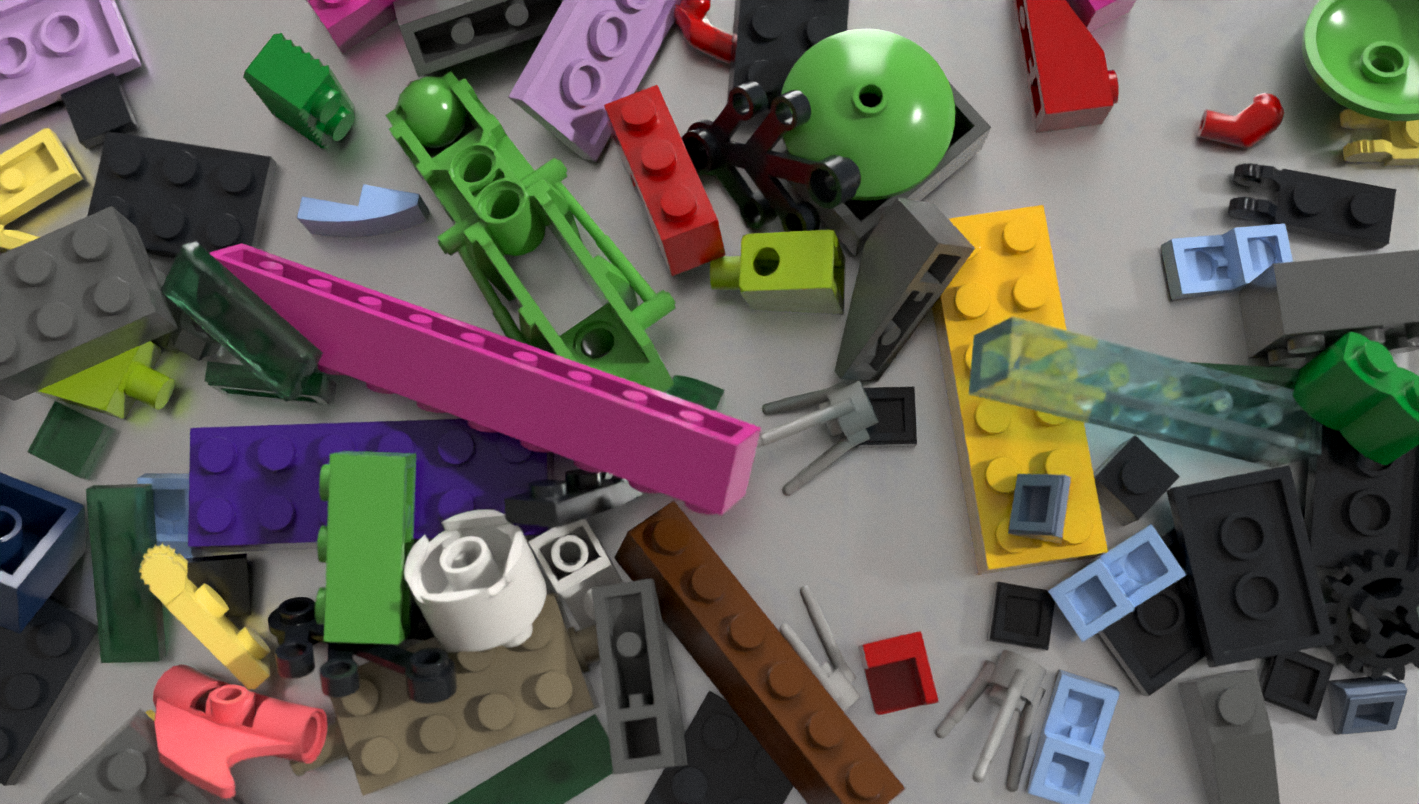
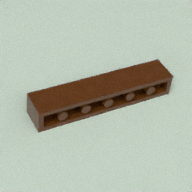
M674 500L627 532L614 557L632 581L654 580L662 620L807 804H888L906 789Z

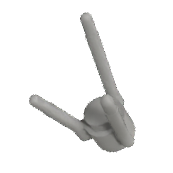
M860 380L848 386L845 381H842L827 389L783 398L782 400L765 403L762 406V411L765 414L788 411L819 404L820 410L760 433L757 448L826 422L833 437L841 433L845 434V437L786 483L782 488L783 494L791 495L849 449L870 439L866 428L879 422Z
M802 586L800 594L833 668L827 661L819 665L790 625H781L779 631L840 708L846 711L860 698V694L851 684L857 677L844 661L810 587Z
M1003 650L997 664L988 660L985 661L976 681L947 714L948 716L935 732L938 738H945L989 685L992 686L988 696L1001 704V707L972 775L973 780L980 783L985 779L988 769L994 760L1014 711L1021 712L1023 709L1006 784L1010 792H1015L1018 789L1037 708L1046 691L1040 685L1047 670L1031 659L1009 650Z

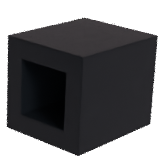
M1136 435L1119 445L1093 472L1099 504L1122 526L1139 520L1180 477Z

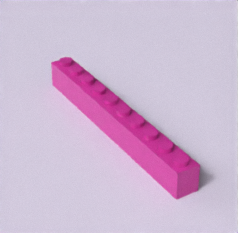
M242 243L206 253L204 256L198 320L221 328V333L225 336L257 341L267 345L268 350L273 354L284 357H299L317 364V369L321 372L331 375H348L366 382V387L374 392L382 394L396 393L416 401V405L422 410L433 413H449L468 420V425L475 430L489 433L500 432L520 440V444L526 449L535 452H553L574 460L575 466L582 470L594 473L607 472L628 480V484L638 491L652 494L663 493L684 501V505L688 509L696 513L723 515L746 494L761 427Z

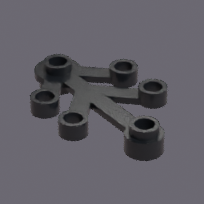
M748 81L732 88L728 95L727 105L714 122L709 119L697 121L682 136V141L697 174L716 175L740 208L743 220L751 228L758 229L774 221L778 215L785 232L819 230L820 216L816 208L807 201L796 203L778 178L806 185L811 198L816 204L825 209H832L855 196L861 183V174L858 166L850 158L838 155H830L817 162L772 151L787 131L793 130L810 120L811 106L809 100L798 90H791L773 99L771 112L745 144L730 141L743 121L763 114L768 105L764 89L755 81ZM736 167L742 168L747 172L758 187V191L752 192Z
M294 597L283 601L268 617L269 631L272 635L276 636L277 643L280 645L275 650L278 674L283 678L297 679L311 674L316 667L313 645L320 641L328 644V661L319 669L322 693L328 697H346L359 689L358 664L354 661V655L405 675L407 695L415 702L423 704L442 702L452 697L457 691L455 663L448 658V654L442 649L425 648L412 653L392 644L324 642V624H317L316 602L307 597ZM419 606L411 608L410 635L405 640H428L435 637Z

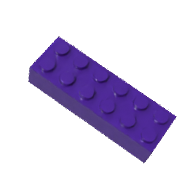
M465 419L190 428L188 547L209 553L317 549L319 530L321 526H328V501H322L319 492L320 473L324 464H330L331 453L340 451L416 453L413 546L424 535H426L430 542L434 537L445 531L441 522L457 514L474 510H494L505 514L504 498L529 491L530 482L555 479L554 453L535 452L526 449L520 444V440L500 432L489 433L475 430L468 425V420ZM512 523L520 527L527 542L554 528Z

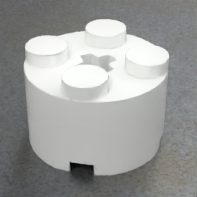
M474 510L460 513L441 522L445 531L434 537L430 542L426 535H424L415 543L406 559L404 576L434 636L445 651L453 653L459 651L474 652L491 649L500 645L514 647L525 642L530 637L533 631L532 623L539 615L546 599V583L522 530L518 525L515 526L507 522L505 514L494 510Z

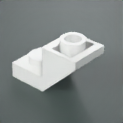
M585 518L559 528L554 527L529 541L556 592L564 598L580 629L596 624L591 588L623 583L587 519Z

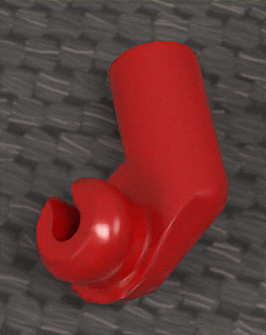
M682 0L680 5L675 4L674 18L689 45L730 65L732 35L712 26L705 17L710 9L711 1Z
M1262 93L1253 98L1254 103L1236 116L1206 109L1199 124L1198 137L1243 148L1252 147L1278 129L1284 117V110L1280 100L1270 93Z

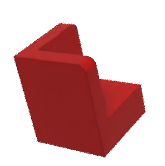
M921 631L858 646L873 710L877 715L939 703Z

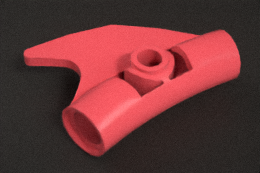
M188 665L173 666L164 672L154 689L153 702L156 708L154 725L160 762L188 782L223 799H228L235 795L234 780L229 771V768L235 763L248 758L275 756L311 764L318 758L325 743L327 717L323 709L291 703L248 691L243 686L231 685Z

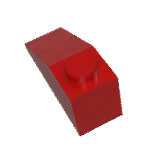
M1013 0L1035 132L1101 125L1114 104H1117L1119 98L1117 75L1114 70L1107 69L1104 50L1066 0Z

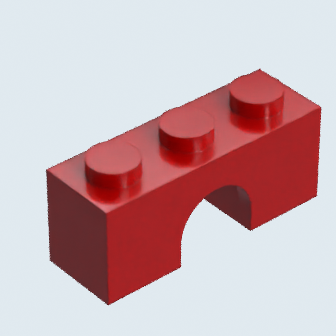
M658 85L605 104L604 108L615 144L633 186L638 188L650 220L652 231L671 275L675 276L726 256L718 218Z

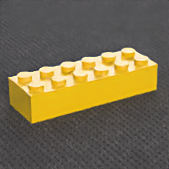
M1044 205L948 218L975 247V250L933 305L932 311L978 575L1090 559L1108 552ZM1017 474H1050L1071 477L1061 544L1008 534Z

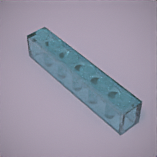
M1010 317L973 337L970 395L1272 468L1321 455L1322 424L1299 406L1292 396L1294 391L1292 389L1017 317Z

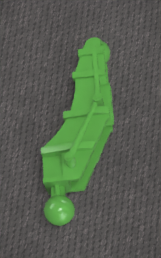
M449 72L443 77H424L410 81L399 95L395 109L385 115L392 125L389 130L412 166L423 177L452 222L455 221L456 223L437 236L439 239L438 245L445 255L448 253L450 257L456 252L459 253L492 309V314L505 336L662 393L673 386L672 378L654 344L644 330L675 310L674 304L676 302L668 291L665 292L662 289L657 294L609 236L603 233L561 181L568 177L566 174L568 171L562 161L554 157L534 170L507 136L500 122L493 114L489 113L478 99L473 88L465 78L459 82L455 75ZM468 117L475 130L431 158L424 147L437 148L452 143L463 131ZM574 216L596 241V245L610 262L599 255L594 258L591 256L582 243ZM546 226L551 230L564 252L575 264L603 305L560 336L503 257L505 254L521 256L535 250L545 236ZM490 282L509 302L515 299L521 307L518 309L520 330L507 308L501 303ZM636 293L644 301V303H642L639 306L637 302ZM609 352L605 356L599 358L602 354Z

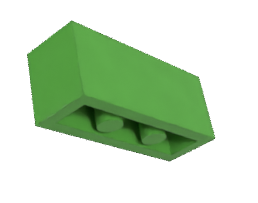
M340 451L331 453L330 464L322 466L319 492L321 500L328 501V526H321L319 530L317 554L319 562L326 563V587L318 589L315 617L317 624H324V642L400 644L410 635L412 593L404 576V567L408 554L413 547L416 453Z

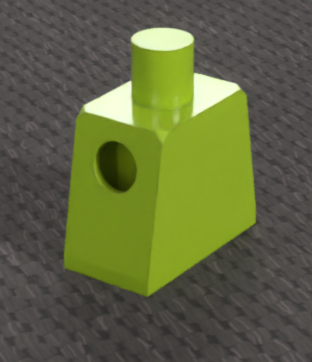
M834 230L746 234L741 239V256H723L710 262V285L712 290H740V294L753 310L844 314L846 258Z
M149 341L35 393L50 399L124 419L129 414L136 400L156 410L163 408L174 391L175 380L153 369L161 355L162 348Z

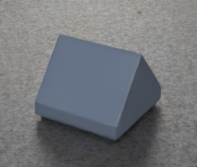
M1017 474L1008 534L1061 544L1071 477L1050 474Z
M1382 675L1379 681H1373L1369 677L1329 680L1328 691L1336 733L1343 735L1395 730L1408 691L1405 684L1386 675Z

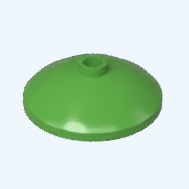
M1320 0L1311 11L1302 35L1303 58L1314 81L1335 101L1357 113L1390 121L1419 120V0Z
M855 29L837 33L823 39L799 58L787 76L781 95L791 90L802 92L809 100L811 106L810 120L793 130L787 131L782 137L788 154L817 162L830 155L848 157L853 160L861 174V183L855 196L852 198L853 200L868 201L891 198L919 185L929 177L942 161L953 135L955 102L952 89L944 71L935 59L921 46L892 32L878 29ZM865 93H873L879 97L881 103L876 107H866L860 102L859 97Z

